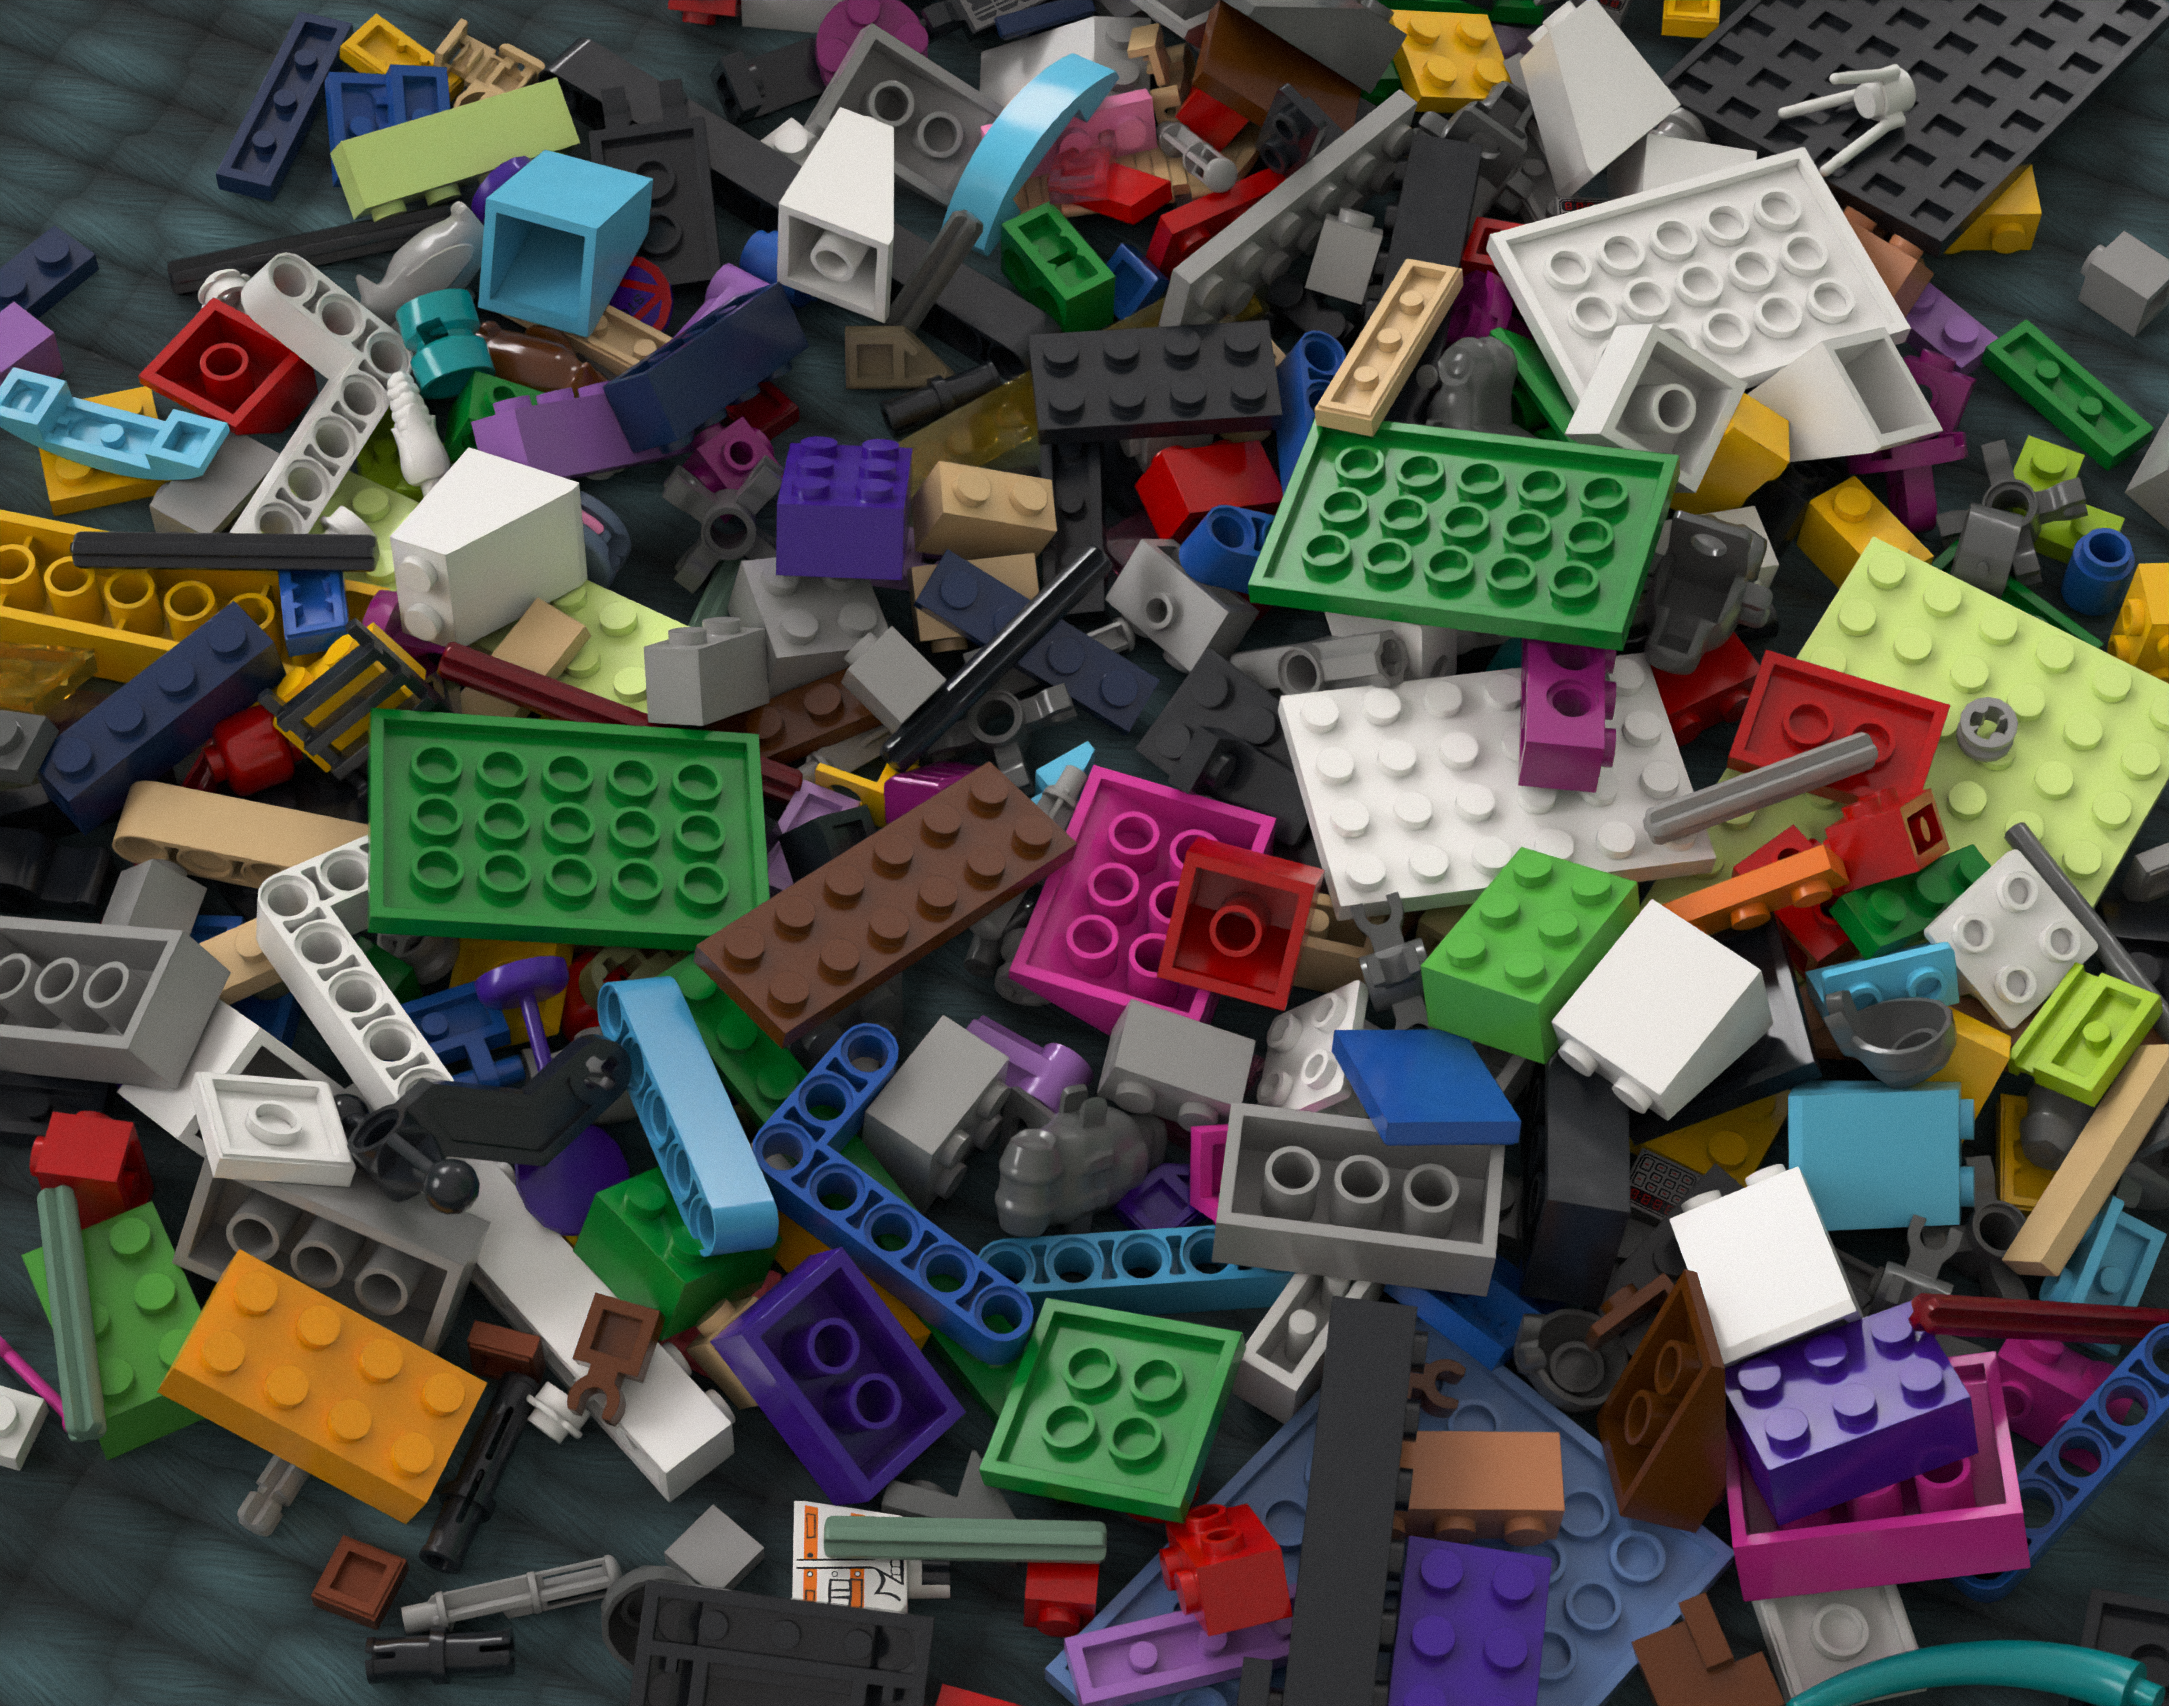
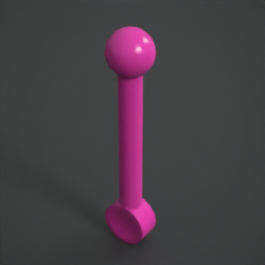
M0 1336V1356L62 1418V1427L68 1433L65 1430L61 1396Z

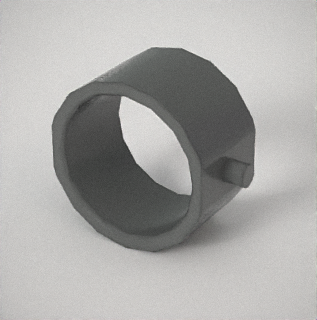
M1971 502L1958 541L1950 575L2001 600L2015 555L2023 515Z

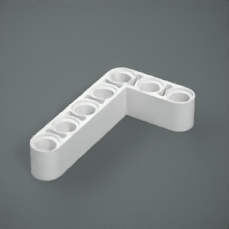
M285 252L273 257L244 285L241 292L242 305L245 312L254 322L325 376L328 382L230 533L308 534L390 405V400L387 397V382L393 373L402 371L410 374L412 370L410 362L413 352L406 349L402 336L308 261L296 254ZM291 489L297 494L298 497H296L292 493Z
M368 835L266 879L258 889L256 940L262 952L367 1102L376 1111L386 1105L396 1103L421 1078L454 1080L351 936L368 928Z

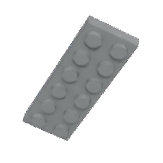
M1399 89L1174 268L1158 327L1215 324L1227 314L1231 316L1238 315L1250 302L1253 294L1264 284L1271 285L1274 279L1284 275L1291 263L1301 254L1311 255L1315 252L1326 213L1338 216L1341 208L1360 212L1364 204L1375 194L1379 196L1387 194L1393 186L1397 157L1402 155V151L1412 139L1414 130L1410 126L1418 102Z

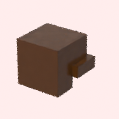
M1705 1592L1678 1603L1682 1622L1631 1642L1642 1680L1653 1706H1786L1762 1651L1734 1661L1733 1654Z

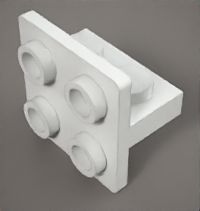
M2017 849L2006 852L1924 930V936L1932 945L1948 942L1953 948L1959 996L1970 993L1974 998H1977L2004 1030L2016 1028L2054 992L2075 962L2083 964L2098 949V944Z
M1355 980L1274 1018L1267 1033L1268 1048L1262 1080L1257 1089V1105L1368 1119L1367 1112L1332 1053L1334 1030H1382L1365 1019L1369 995L1366 984L1360 980Z

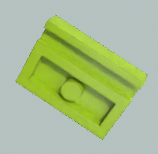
M2075 962L2010 1050V1059L2007 1063L2009 1072L2017 1076L2020 1072L2026 1073L2034 1077L2036 1084L2095 1107L2163 1013L2161 996L2102 972L2099 977L2085 972L2084 965Z

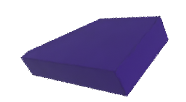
M1161 1163L1147 1174L1146 1179L1141 1185L1131 1189L1121 1201L1112 1206V1213L1130 1231L1193 1227L1207 1218L1206 1215L1190 1205L1189 1164Z

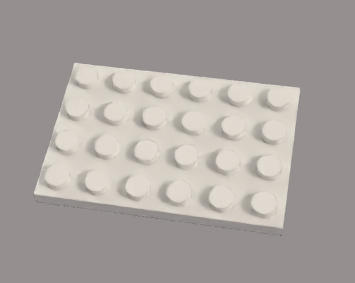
M1805 147L1490 234L1486 246L1489 256L1574 413L1616 326L1655 324L1748 383L1746 389L1762 384L1823 340L1885 327L1893 343L1897 345L1906 341L1911 330L1910 325Z
M1637 653L1616 656L1613 674L1605 673V681L1616 682V703L1613 720H1605V728L1616 729V748L1612 768L1601 767L1596 793L1518 786L1521 667L1403 681L1399 685L1384 688L1369 685L1280 696L1278 715L1322 869L1325 870L1324 877L1337 921L1354 919L1350 907L1361 903L1364 905L1367 917L1391 914V908L1386 895L1397 891L1405 912L1473 904L1521 847L1636 882L1711 873L1716 856L1707 829L1663 845H1657L1651 842L1643 826V819L1649 808L1693 793L1650 664L1646 661L1645 654Z

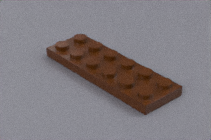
M989 761L697 944L693 961L781 1049H784L1073 860L1077 842Z

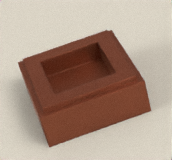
M477 1320L474 1321L467 1339L472 1369L475 1374L500 1380L504 1372L514 1371L527 1375L540 1384L546 1369L541 1337Z
M343 1535L311 1594L313 1605L378 1631L409 1571L408 1562L404 1558Z

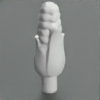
M399 371L393 373L387 382V397L390 400L392 419L395 422L394 428L390 430L397 444L403 477L408 484L420 486L425 497L451 468V462L436 429V416L429 414V409L419 394L420 389L414 383L413 377Z

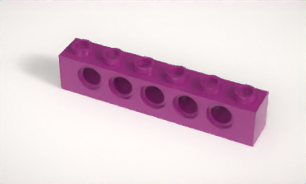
M1522 638L1518 786L1596 793L1601 767L1612 768L1615 756L1616 729L1605 728V720H1613L1616 703V682L1605 681V673L1613 674L1616 650Z

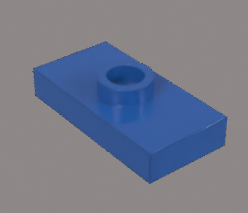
M278 571L284 635L289 657L327 651L337 639L348 634L346 632V624L350 622L344 572Z

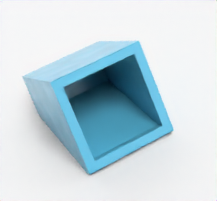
M549 150L542 151L486 198L478 308L588 338L593 333L648 234L653 178Z
M1812 1080L1795 1086L1788 1095L1789 1170L1798 1166L1803 1173L1827 1231L1909 1227L1914 1214L1926 1218L1924 1226L1959 1225L1962 1217V1207L1975 1206V1167L1962 1166V1140H1974L1975 1106L1974 1099H1961V1082L1924 1081L1902 1089H1894L1883 1081Z

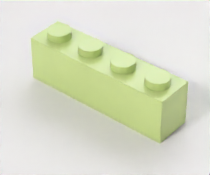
M556 77L341 141L332 150L330 155L353 219L372 215L373 221L376 223L406 213L405 204L425 198L428 206H435L461 196L459 187L476 182L481 184L500 164L514 157L526 156L533 160L544 150L567 155L580 144Z

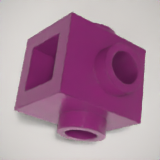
M1927 349L1922 350L1919 358L1912 355L1904 357L1903 360L1917 385H1926L1932 391V401L1929 406L1943 429L1940 433L1957 432L1977 379L1953 371L1956 360Z
M743 416L727 428H724L719 421L698 434L694 441L691 442L695 451L682 465L684 469L690 472L713 493L723 489L739 490L764 455L780 466L774 458V449L769 439L759 429L751 428ZM732 514L720 516L725 524L736 517V515Z

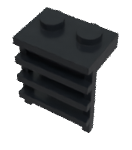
M355 617L346 624V632L360 644L287 703L268 687L258 694V702L277 718V725L284 732L291 730L304 742V749L313 757L318 754L331 766V773L340 781L343 778L349 781L358 789V797L368 804V730L341 751L332 745L331 742L366 716L371 708H376L403 685L414 694L395 709L462 714L459 684L441 678L437 674V670L423 680ZM377 660L386 668L383 673L315 727H312L304 720L306 716Z

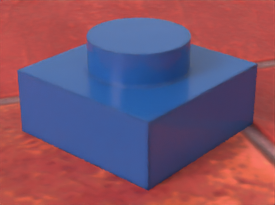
M1121 243L1106 264L1116 276L1114 314L1125 325L1138 327L1169 285L1170 280L1137 248Z

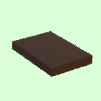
M1219 0L1209 11L1192 81L1195 87L1262 128L1277 90L1285 83H1289L1304 99L1309 96L1344 132L1354 126L1361 93L1360 87L1223 0Z

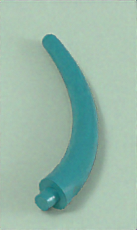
M1981 1640L1910 1650L1859 1665L1803 1691L1789 1700L1786 1706H1851L1900 1692L1962 1685L2006 1686L2032 1689L2074 1698L2096 1706H2161L2165 1697V1687L2146 1679L2147 1667L2145 1663L2114 1653L2045 1641Z

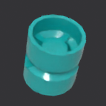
M464 289L433 291L406 302L397 310L395 317L404 345L408 351L416 352L410 364L423 398L446 399L458 396L474 370L495 376L496 370L484 338L475 336L481 324L469 291Z

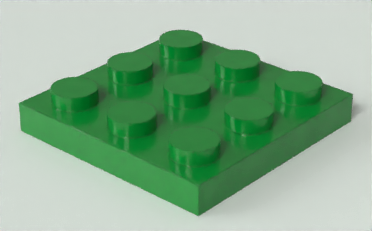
M1046 1298L979 1468L984 1485L1185 1523V1517L1191 1506L1246 1350L1243 1333Z

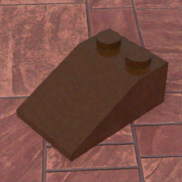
M1684 1269L1595 1419L1620 1516L1692 1533L1697 1532L1711 1508H1715L1720 1504L1726 1490L1725 1366L1698 1273Z

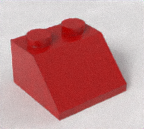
M214 297L138 375L140 384L200 416L228 423L230 432L236 435L282 433L318 394L315 372L311 365L259 326L248 315Z
M1198 837L1186 852L1157 977L1285 1011L1310 933L1325 870Z

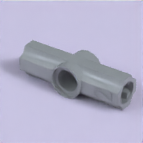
M1393 630L1345 637L1328 635L1304 643L1237 652L1231 655L1230 660L1231 663L1279 699L1280 696L1369 685L1377 688L1396 686L1403 683L1404 671L1409 664L1405 642L1400 641L1395 636Z

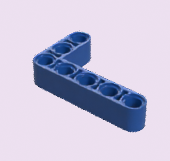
M1312 330L1306 332L1276 368L1283 414L1281 430H1276L1280 483L1283 495L1315 419L1314 409L1346 358L1345 350L1339 341L1323 331ZM1231 505L1213 507L1180 546L1179 559L1181 566L1195 581L1205 585L1249 594L1248 582L1275 515Z
M872 1023L855 1025L838 1039L760 1128L753 1140L752 1151L772 1193L776 1207L830 1249L843 1247L862 1273L977 1359L989 1365L1011 1363L1022 1355L1028 1342L1034 1312L1030 1297L992 1266L839 1154L864 1125L865 1111L896 1074L899 1047L895 1037L888 1029ZM861 1057H868L878 1061L883 1067L873 1072H864L855 1068L851 1062ZM819 1105H827L835 1108L841 1115L836 1119L824 1121L813 1117L808 1111ZM775 1154H787L793 1157L799 1164L788 1170H777L769 1166L765 1160ZM832 1193L841 1194L847 1197L853 1204L847 1209L836 1211L824 1207L819 1199ZM895 1234L901 1237L907 1246L895 1252L885 1251L879 1248L873 1240L879 1235ZM938 1274H948L956 1278L962 1287L950 1293L940 1292L930 1285L928 1279ZM991 1315H1004L1014 1322L1016 1329L1006 1334L995 1333L986 1327L983 1320Z
M2169 1323L2159 1325L2150 1331L2018 1474L2021 1501L2028 1499L2039 1500L2049 1507L2053 1515L2051 1521L2044 1527L2037 1529L2025 1527L2031 1568L2004 1571L2003 1574L1992 1580L1978 1579L1973 1575L1946 1578L1964 1595L1974 1601L1984 1603L1999 1601L2008 1595L2169 1420V1374L2160 1371L2153 1361V1356L2157 1352L2169 1348ZM2121 1398L2132 1399L2140 1404L2146 1416L2137 1425L2123 1426L2117 1424L2109 1417L2106 1408L2114 1400ZM2076 1448L2085 1449L2098 1460L2099 1468L2090 1476L2075 1477L2063 1469L2059 1461L2061 1456L2068 1450Z

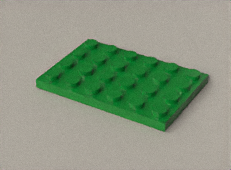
M1314 419L1248 582L1250 602L1623 651L1680 476V456L1382 421L1375 435L1371 437L1317 426L1316 419Z
M371 708L368 723V933L695 951L697 944L770 899L759 734Z

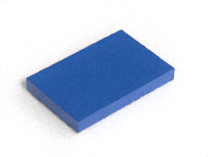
M1439 1029L1334 1030L1332 1053L1381 1139L1387 1146L1513 1145L1518 1143L1521 1120L1469 1039Z

